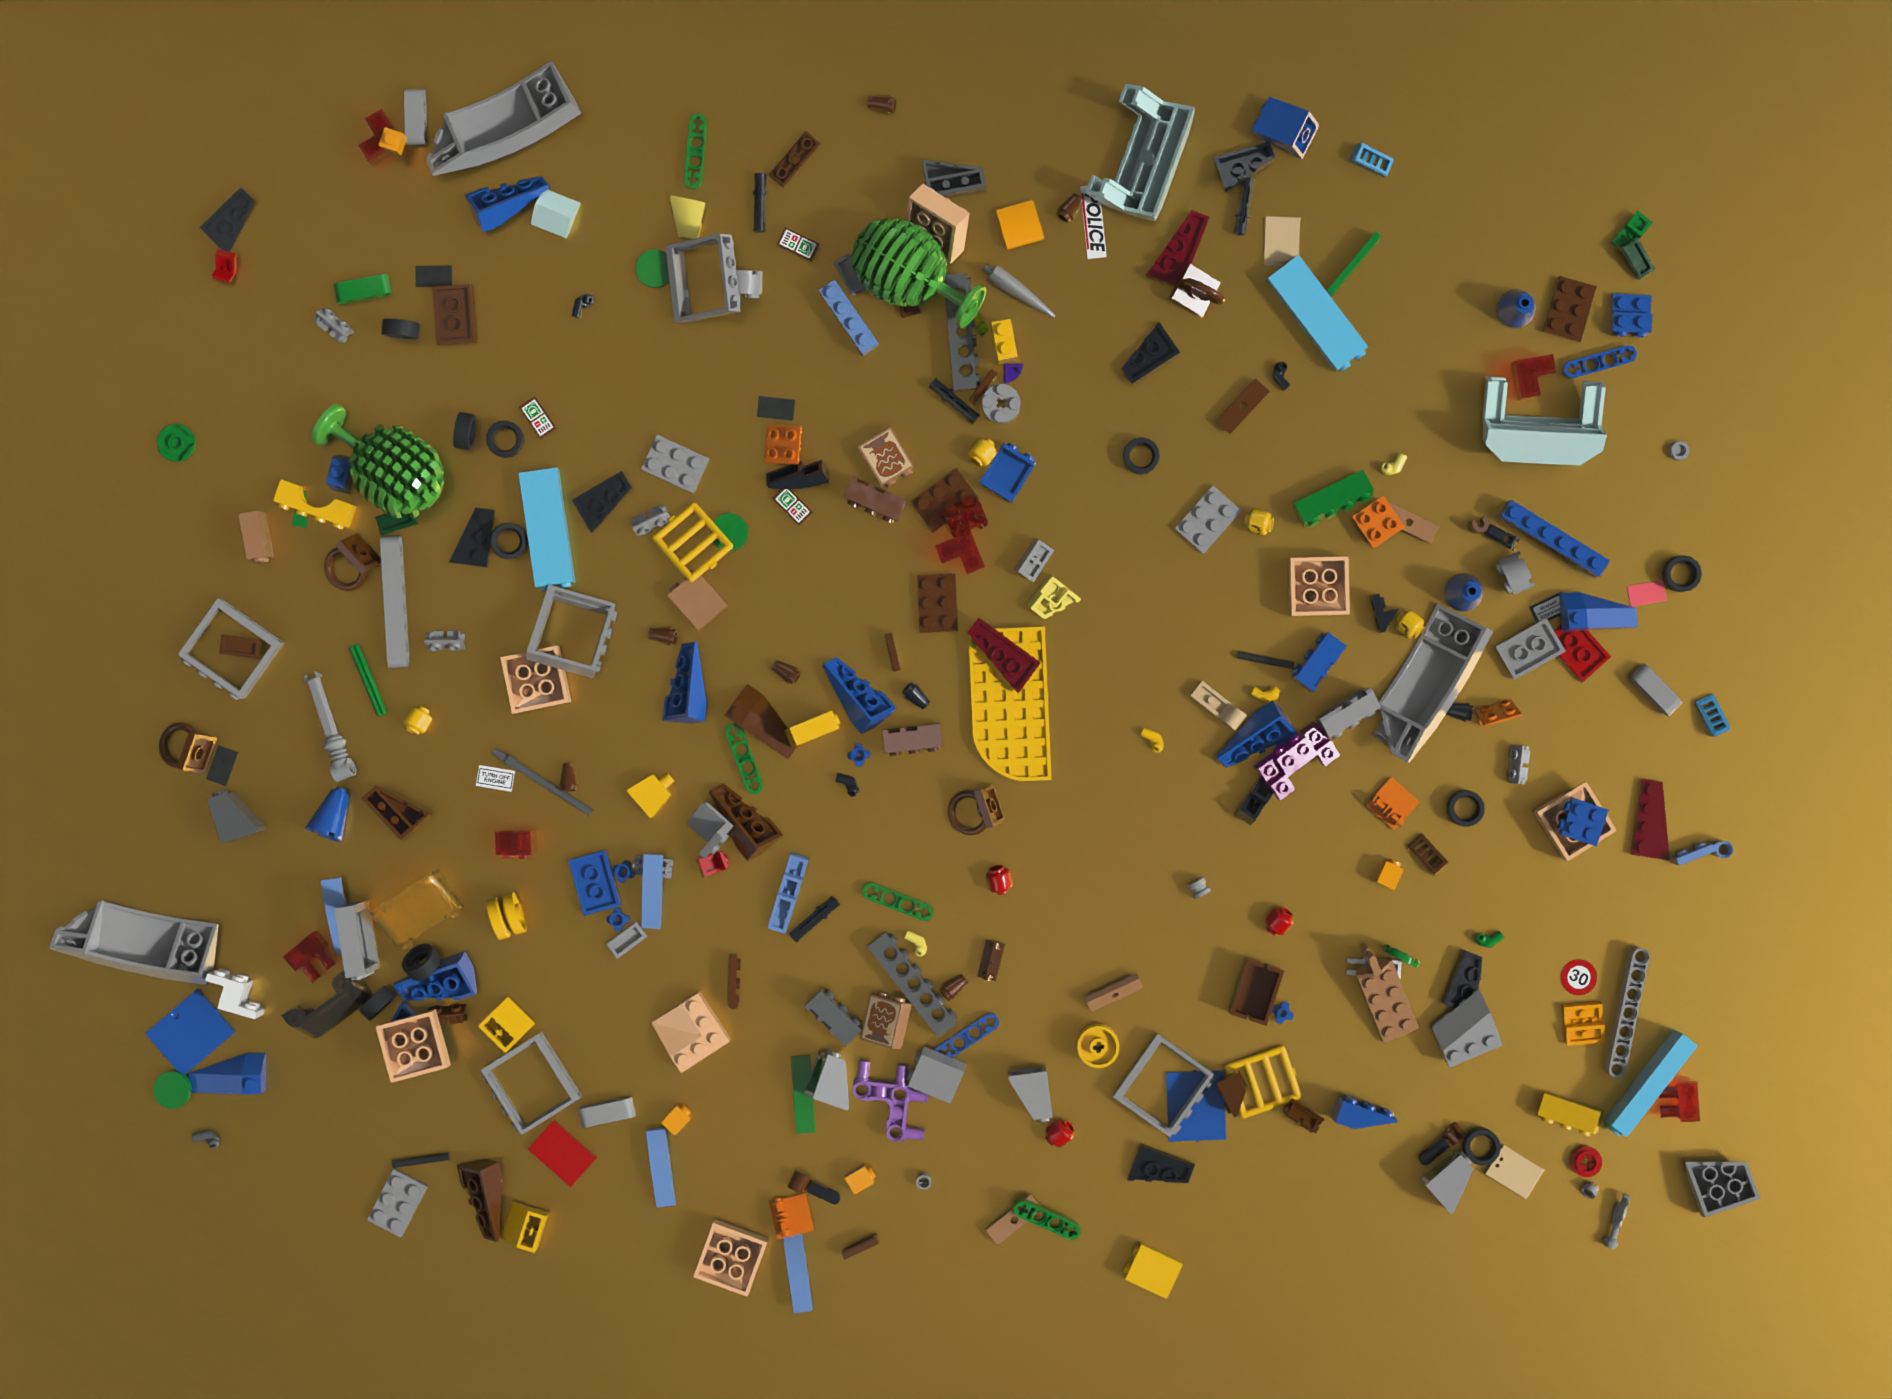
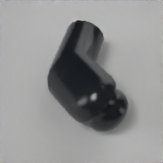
M584 294L575 299L571 316L581 318L583 309L594 303V297L590 294Z
M1281 361L1274 366L1272 377L1284 391L1290 384L1284 378L1288 366L1285 362Z
M837 773L835 782L845 784L848 795L855 797L859 793V786L855 778Z

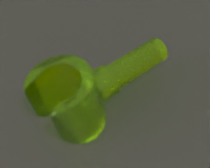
M978 311L976 319L979 325L975 329L982 336L988 331V327Z

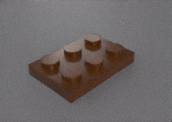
M1559 276L1543 332L1575 342H1581L1597 286Z
M472 285L432 287L437 345L476 342Z
M956 468L910 501V503L932 533H934L979 500V498Z
M955 574L917 575L919 632L958 631Z

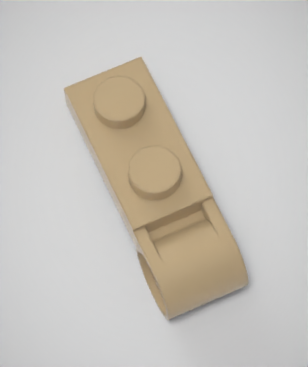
M1201 681L1190 695L1233 730H1236L1247 716L1204 681Z

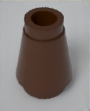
M892 95L869 96L867 102L868 108L890 114V112L894 113L897 105V99L892 97Z
M1073 193L1058 208L1056 215L1062 221L1069 223L1070 220L1074 219L1083 199Z
M673 627L650 628L648 638L669 646L671 644L675 645L678 639V630L673 629Z
M778 660L775 661L771 668L787 684L794 685L801 675L797 667Z
M563 763L559 785L561 786V791H576L577 786H579L574 763Z
M961 974L944 983L939 990L948 1001L954 1000L968 984V981Z

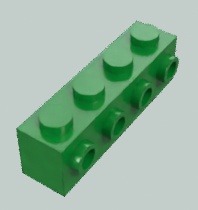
M1361 470L1295 502L1294 510L1303 527L1309 526L1311 528L1318 525L1320 520L1324 518L1331 519L1337 515V512L1353 508L1355 503L1368 501L1371 499L1374 489L1364 470Z

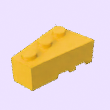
M1544 1093L1538 1116L1542 1117V1121L1551 1124L1553 1121L1560 1123V1127L1569 1130L1574 1127L1579 1129L1578 1133L1590 1136V1133L1595 1134L1598 1132L1604 1110H1597L1582 1103L1579 1104L1566 1098Z

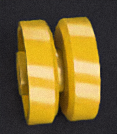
M514 892L503 895L502 901L497 897L487 900L488 915L499 940L510 937L511 930L516 935L527 931L525 917Z
M1094 1023L1087 1025L1077 1037L1076 1047L1079 1057L1090 1067H1107L1115 1061L1119 1054L1120 1045L1114 1031L1105 1024ZM1096 1042H1100V1048L1094 1047L1096 1045Z

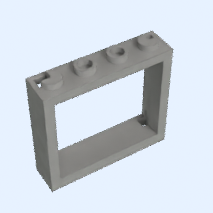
M720 233L666 245L674 322L688 323L741 312L733 248L734 242L731 234ZM718 244L725 307L691 314L684 251Z
M548 585L526 652V660L594 678L595 672L599 673L602 663L599 661L600 656H604L607 645L604 644L606 638L610 639L612 633L610 624L611 622L615 623L618 612L615 611V603ZM553 600L606 615L590 666L537 651Z
M217 598L178 655L182 657L181 661L190 667L191 665L196 667L200 675L205 678L209 676L214 680L212 682L214 685L221 689L223 687L229 691L228 694L238 700L239 698L245 699L284 645V642L225 600ZM219 609L271 645L240 690L188 654Z
M369 900L348 903L335 908L345 978L351 977L352 980L363 979L375 973L374 970L380 968Z
M542 1031L481 1069L484 1082L486 1084L489 1083L492 1088L491 1093L496 1100H500L503 1105L501 1106L502 1111L506 1116H510L513 1121L511 1123L512 1127L516 1129L517 1133L520 1132L521 1135L582 1097ZM536 1042L570 1097L525 1124L492 1069Z
M1157 1033L1113 1094V1097L1164 1134L1171 1137L1172 1134L1176 1135L1182 1127L1180 1123L1183 1118L1188 1119L1193 1111L1190 1109L1193 1104L1200 1102L1204 1096L1202 1091L1205 1087L1209 1088L1212 1085V1082L1215 1080L1213 1078L1214 1073ZM1160 1043L1205 1074L1169 1127L1124 1096Z

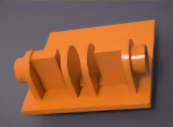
M767 425L764 463L799 464L802 426Z
M1384 495L1352 516L1373 549L1405 528Z
M1503 699L1498 703L1483 705L1474 710L1479 717L1477 718L1478 724L1483 726L1522 716V713L1511 699Z
M1390 777L1366 806L1395 831L1398 826L1400 827L1405 822L1404 819L1420 802L1395 779Z
M806 1193L783 1199L778 1198L769 1202L777 1240L815 1231Z

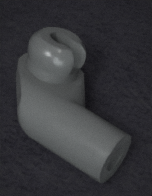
M210 1130L192 1133L194 1143L206 1141L211 1149H216L220 1144V1138Z

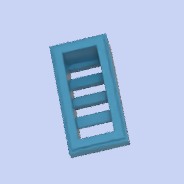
M1361 142L1356 144L1349 161L1387 177L1394 159ZM1368 154H1371L1369 161L1366 162ZM1376 157H1378L1376 165L1374 166V160ZM1385 160L1383 168L1380 169L1382 161Z
M1714 694L1695 701L1710 737H1715L1731 729ZM1712 702L1713 705L1703 708L1702 705ZM1715 709L1716 712L1709 715L1706 714V712ZM1719 717V719L1713 722L1710 721L1711 718ZM1717 724H1722V726L1717 729H1714L1713 727Z

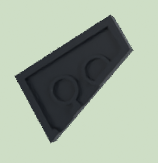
M1270 142L1214 157V163L1225 193L1275 161Z
M240 187L199 228L221 250L230 252L255 201Z
M1158 322L1153 331L1145 338L1141 346L1121 369L1133 386L1180 355V351L1161 323Z
M621 471L572 500L591 533L596 530L632 487Z
M475 508L449 561L450 563L488 568L491 549L490 536L494 526L495 510Z
M1462 950L1442 1000L1443 1004L1456 1008L1462 1000H1466L1473 994L1474 990L1479 988L1482 968L1481 956Z
M1140 1144L1127 1181L1145 1180L1152 1182L1153 1180L1170 1183H1188L1195 1164Z

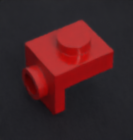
M218 249L215 253V270L212 274V279L230 283L237 272V254Z
M723 851L716 852L714 855L710 854L705 859L702 857L696 860L702 878L729 869V860Z

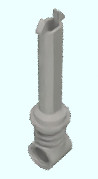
M315 671L316 678L310 680L309 676L305 675L304 683L307 682L325 735L323 749L329 753L328 757H331L329 759L332 762L330 765L331 775L336 782L355 776L356 767L352 759L347 758L349 756L348 753H345L347 752V749H344L346 747V739H343L338 734L320 680L322 674Z

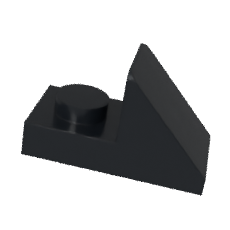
M1380 594L1371 595L1369 597L1378 633L1386 631L1399 609L1384 612L1383 608H1386L1384 598L1380 597Z

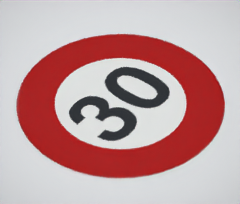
M1572 960L1564 966L1561 972V982L1569 993L1578 996L1585 995L1595 987L1597 972L1594 966L1586 960Z

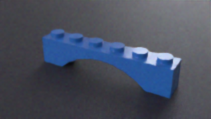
M1513 500L1506 502L1497 517L1510 526L1549 546L1595 578L1601 576L1610 561Z

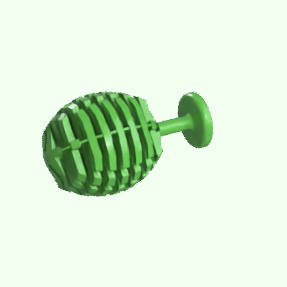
M895 218L875 220L869 223L855 240L851 254L852 258L850 259L853 270L861 284H864L866 290L874 294L879 300H884L886 303L898 306H917L930 301L939 293L959 306L955 316V323L961 328L966 327L973 320L982 306L986 296V288L984 286H974L965 296L944 283L947 272V261L944 253L941 252L939 244L933 239L932 235L924 231L919 225Z
M340 404L330 406L320 416L312 431V442L322 446L330 442L334 437H337L353 448L351 458L349 459L351 465L350 473L357 492L365 500L380 508L384 513L391 514V517L402 518L400 513L402 512L405 515L410 514V517L414 519L419 515V511L425 508L428 510L437 501L444 484V471L436 449L432 448L426 441H423L408 429H403V426L392 425L394 430L392 432L391 429H384V426L380 424L374 429V433H369V435L366 433L359 439L342 427L346 411Z

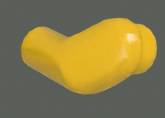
M1275 686L1267 691L1254 687L1250 695L1267 703L1276 700L1279 697L1280 690Z
M1143 728L1141 737L1150 740L1153 752H1161L1164 748L1161 735L1155 731Z

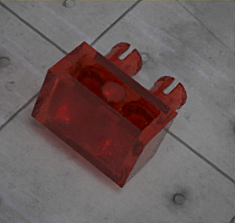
M974 494L940 511L946 529L953 538L959 535L965 538L964 533L969 536L971 529L977 526L979 529H983L982 525L986 527L988 524L982 505Z
M318 931L312 932L283 956L294 971L302 970L311 983L322 976L311 964L313 958H317L326 971L336 964L325 951L329 944Z
M1680 1081L1676 1086L1666 1087L1663 1092L1667 1093L1660 1094L1659 1099L1677 1098L1679 1100L1678 1106H1660L1661 1118L1678 1117L1680 1122L1701 1121L1698 1081Z

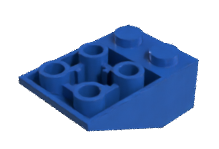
M1345 1094L1344 1097L1338 1096L1331 1115L1335 1123L1352 1129L1397 1123L1398 1121L1391 1110L1380 1107V1110L1376 1109L1373 1104L1366 1101L1358 1103L1354 1097Z

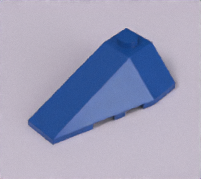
M1580 592L1559 593L1562 632L1638 627L1635 607Z
M837 657L822 665L849 720L860 734L875 728L896 710V707L880 690L877 692L870 687V682L866 679L863 681L857 677L855 671Z

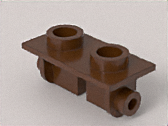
M986 940L977 977L988 981H996L1005 944Z
M466 1004L436 1005L427 1010L436 1009L440 1025L447 1024L446 1018H449L450 1024L467 1021V1013H465Z
M1293 1098L1283 1107V1113H1285L1286 1117L1296 1123L1301 1120L1300 1126L1310 1133H1316L1319 1129L1318 1126L1324 1121V1118Z

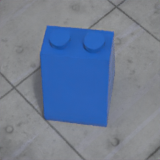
M1269 96L1267 102L1262 106L1259 118L1253 124L1252 131L1258 138L1303 159L1319 127L1318 122L1310 111Z

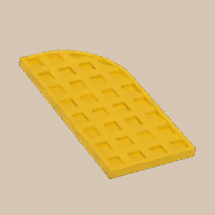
M1045 626L996 629L1041 662L1019 693L1014 690L968 634L973 739L978 752L992 769L1007 778L1017 781L1052 780Z

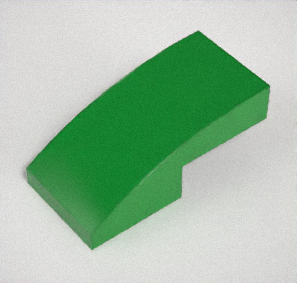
M1637 211L1613 239L1611 244L1620 250L1619 247L1633 237L1641 238L1653 222Z

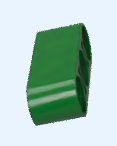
M388 274L333 284L337 304L351 303L392 294Z

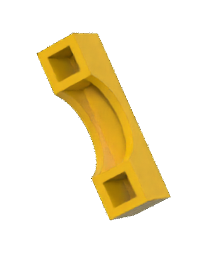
M282 479L273 499L280 508L289 510V507L297 509L295 513L306 517L307 514L314 515V520L322 523L328 520L333 522V527L342 530L343 527H350L357 508L355 505L338 499H334L325 507L315 508L306 501L302 486Z

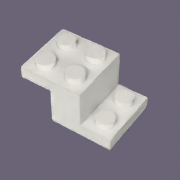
M224 968L207 973L205 981L224 986L217 1009L252 1019L262 1016L265 1011V1007L260 1006L261 1003L255 1001L247 1002L253 980L248 979V975L241 973L233 975L230 974V970Z

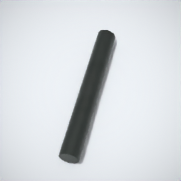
M1242 651L1237 653V659L1294 669L1295 665L1293 661Z
M450 1153L392 1160V1167L398 1168L450 1160Z

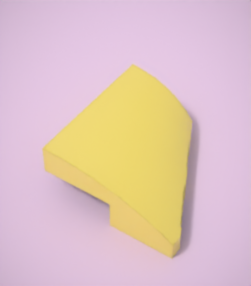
M670 196L678 237L686 240L697 239L706 203Z
M1050 574L1027 602V605L1042 618L1046 619L1052 616L1054 612L1066 609L1065 606L1073 602H1079L1081 598Z

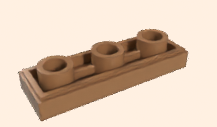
M1389 502L1405 526L1402 529L1403 531L1429 544L1432 543L1438 531V525ZM1407 519L1411 520V526L1406 525Z
M1137 974L1128 975L1123 980L1117 983H1110L1106 988L1093 991L1084 998L1092 1012L1143 989V986Z
M1029 1194L1025 1198L1031 1202L1038 1204V1202L1034 1199V1197L1031 1194ZM1024 1204L1022 1207L1018 1206L1019 1211L1024 1209L1029 1214V1210L1025 1208ZM1012 1208L990 1225L986 1232L999 1245L1028 1221L1016 1216ZM1040 1211L1035 1212L1033 1217L1037 1215ZM1015 1216L1018 1219L1016 1222H1012L1010 1220L1011 1217Z

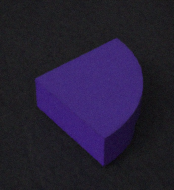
M1004 364V384L1018 378L1023 364Z

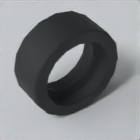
M383 319L381 334L402 339H418L420 324L407 320Z
M459 412L453 436L455 448L465 450L472 448L476 432V415Z
M499 421L488 429L486 442L489 449L495 455L509 458L521 451L524 444V435L516 424L509 421ZM502 428H509L516 435V444L510 450H500L494 443L495 433Z
M1144 437L1135 438L1130 441L1123 452V462L1127 469L1139 475L1152 471L1160 458L1159 449L1156 444ZM1145 445L1150 448L1153 457L1149 465L1137 467L1131 462L1130 452L1133 447Z
M502 523L495 527L491 533L490 547L501 558L514 559L520 556L526 549V534L516 524ZM504 530H513L519 536V546L513 552H504L497 545L498 535Z
M1685 555L1673 557L1667 561L1662 572L1663 581L1666 586L1676 592L1692 590L1698 585L1702 575L1698 562L1692 557ZM1677 563H1687L1693 570L1692 580L1686 585H1678L1671 578V570Z
M1469 790L1455 792L1449 798L1446 805L1449 819L1463 827L1477 824L1485 812L1482 798L1477 793ZM1462 797L1471 798L1477 806L1475 815L1468 820L1460 819L1454 811L1455 803Z
M429 944L417 945L404 957L402 968L414 981L426 979L438 968L441 960L440 955ZM425 959L420 965L417 966V964L421 960Z
M383 986L362 1005L359 1012L368 1021H371L390 1004L395 995L386 986Z
M1480 1127L1474 1128L1466 1134L1467 1136L1462 1143L1463 1152L1474 1164L1481 1166L1489 1165L1498 1158L1501 1145L1498 1137L1492 1131ZM1479 1135L1487 1136L1493 1144L1492 1152L1483 1158L1476 1157L1470 1148L1471 1141Z

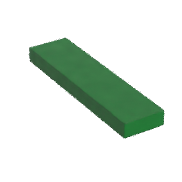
M1377 231L1326 290L1331 297L1381 238Z
M810 1055L792 1056L791 1069L796 1134L816 1132L814 1101L812 1098L804 1095L811 1075Z

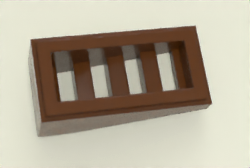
M1423 834L1408 846L1434 876L1449 864ZM1424 841L1426 844L1417 851L1415 848ZM1429 847L1431 850L1422 856L1421 853ZM1435 853L1436 856L1430 862H1427L1426 860ZM1440 859L1441 862L1433 869L1432 865Z

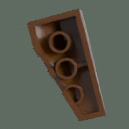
M747 684L724 716L789 759L797 746L792 748L784 731L788 727L765 696Z
M721 784L709 791L718 812L733 825L729 834L735 846L747 861L762 854L783 836L772 820L758 814L755 807H749L742 801V797L725 784Z
M485 1159L457 1165L463 1189L467 1188L470 1199H468L470 1206L473 1205L476 1209L477 1215L475 1218L484 1239L495 1242L499 1241L502 1177L499 1163Z

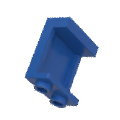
M1008 442L1007 445L1002 444L979 484L1012 503L1036 463L1033 461L1034 457L1027 453L1022 455L1017 451L1018 448Z

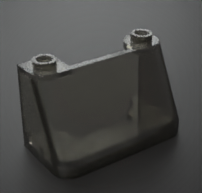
M343 970L333 978L332 986L337 994L316 1010L313 1007L303 1009L298 1005L281 1016L292 1028L308 1037L318 1038L362 1007L372 996V992L363 979L352 980L351 977L345 978Z

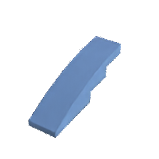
M791 852L767 927L768 929L786 934L807 868L808 857Z
M644 853L642 928L661 929L664 854Z
M341 877L321 880L325 910L335 955L341 954L334 909L347 904L346 896L343 893Z
M665 1127L647 1129L646 1136L656 1206L676 1205Z
M803 1234L783 1238L794 1314L813 1311Z

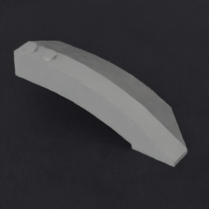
M550 61L520 82L487 99L449 113L445 111L443 116L444 123L442 128L437 131L433 141L435 144L432 153L428 154L426 161L433 176L479 166L535 143L580 115L581 111L556 66Z
M1437 603L1411 654L1379 701L1381 706L1379 710L1381 711L1382 722L1389 739L1391 754L1408 763L1413 759L1435 731L1459 695L1493 631Z
M102 900L90 911H84L73 918L71 923L57 928L49 946L52 950L115 969L167 980L208 985L209 982L205 980L207 973L212 972L214 968L219 925L148 913Z

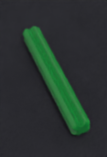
M358 644L349 647V651L372 706L378 717L383 716L387 713V710L362 650Z

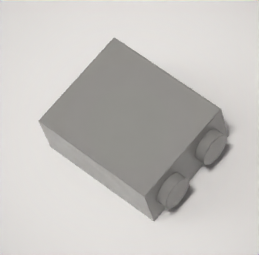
M924 1047L922 1052H918L915 1057L914 1063H917L915 1069L911 1068L907 1076V1079H910L908 1087L951 1104L967 1064Z

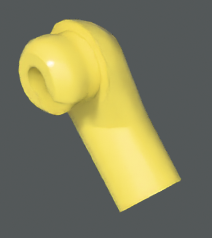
M1398 453L1394 462L1382 464L1381 470L1383 474L1392 475L1399 473L1407 456Z
M907 931L904 939L913 943L916 956H924L927 951L924 938L911 931Z

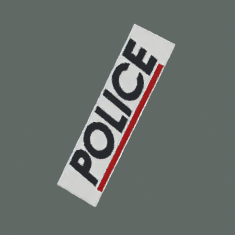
M1081 186L1087 258L1107 257L1101 203L1086 194L1087 186Z

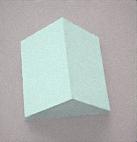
M546 190L535 202L531 225L567 239L581 203Z

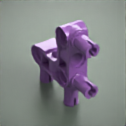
M859 1060L857 1077H855L853 1082L854 1096L865 1101L881 1100L889 1103L890 1114L886 1123V1133L889 1140L893 1142L906 1141V1139L923 1141L924 1129L907 1127L906 1117L908 1102H928V1095L908 1087V1065L897 1064L895 1081L887 1082L870 1080L868 1078L870 1061ZM864 1085L867 1091L864 1094H859L856 1091V1087ZM897 1089H902L905 1092V1096L897 1098L894 1092ZM897 1127L901 1133L898 1136H892L890 1133L891 1128Z

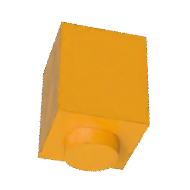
M385 127L379 146L385 151L401 156L407 137L401 132Z
M1392 859L1389 862L1384 860L1374 881L1395 890L1404 869L1400 868V863Z
M677 1104L662 1120L661 1124L675 1136L691 1119V1111L685 1105Z
M863 1164L845 1175V1180L855 1195L874 1184V1177L876 1175L871 1167L867 1168Z

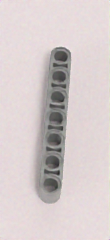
M401 535L381 536L380 551L387 663L389 668L409 667Z
M1633 947L1628 953L1605 1062V1071L1614 1078H1621L1626 1073L1650 955L1646 949L1641 947ZM1638 951H1642L1643 957L1637 961L1635 954ZM1634 970H1638L1639 976L1633 980L1631 973ZM1630 989L1635 990V995L1632 998L1627 996V992ZM1630 1007L1631 1014L1628 1017H1624V1009ZM1626 1026L1627 1033L1621 1036L1619 1030L1621 1027ZM1622 1045L1623 1052L1616 1054V1047ZM1619 1064V1071L1612 1073V1066Z

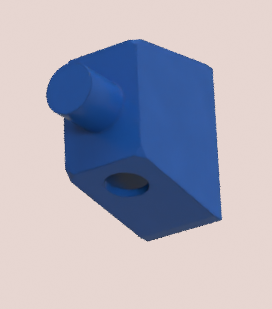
M340 454L332 457L327 477V485L331 490L347 494L351 493L353 484L349 462L351 457Z

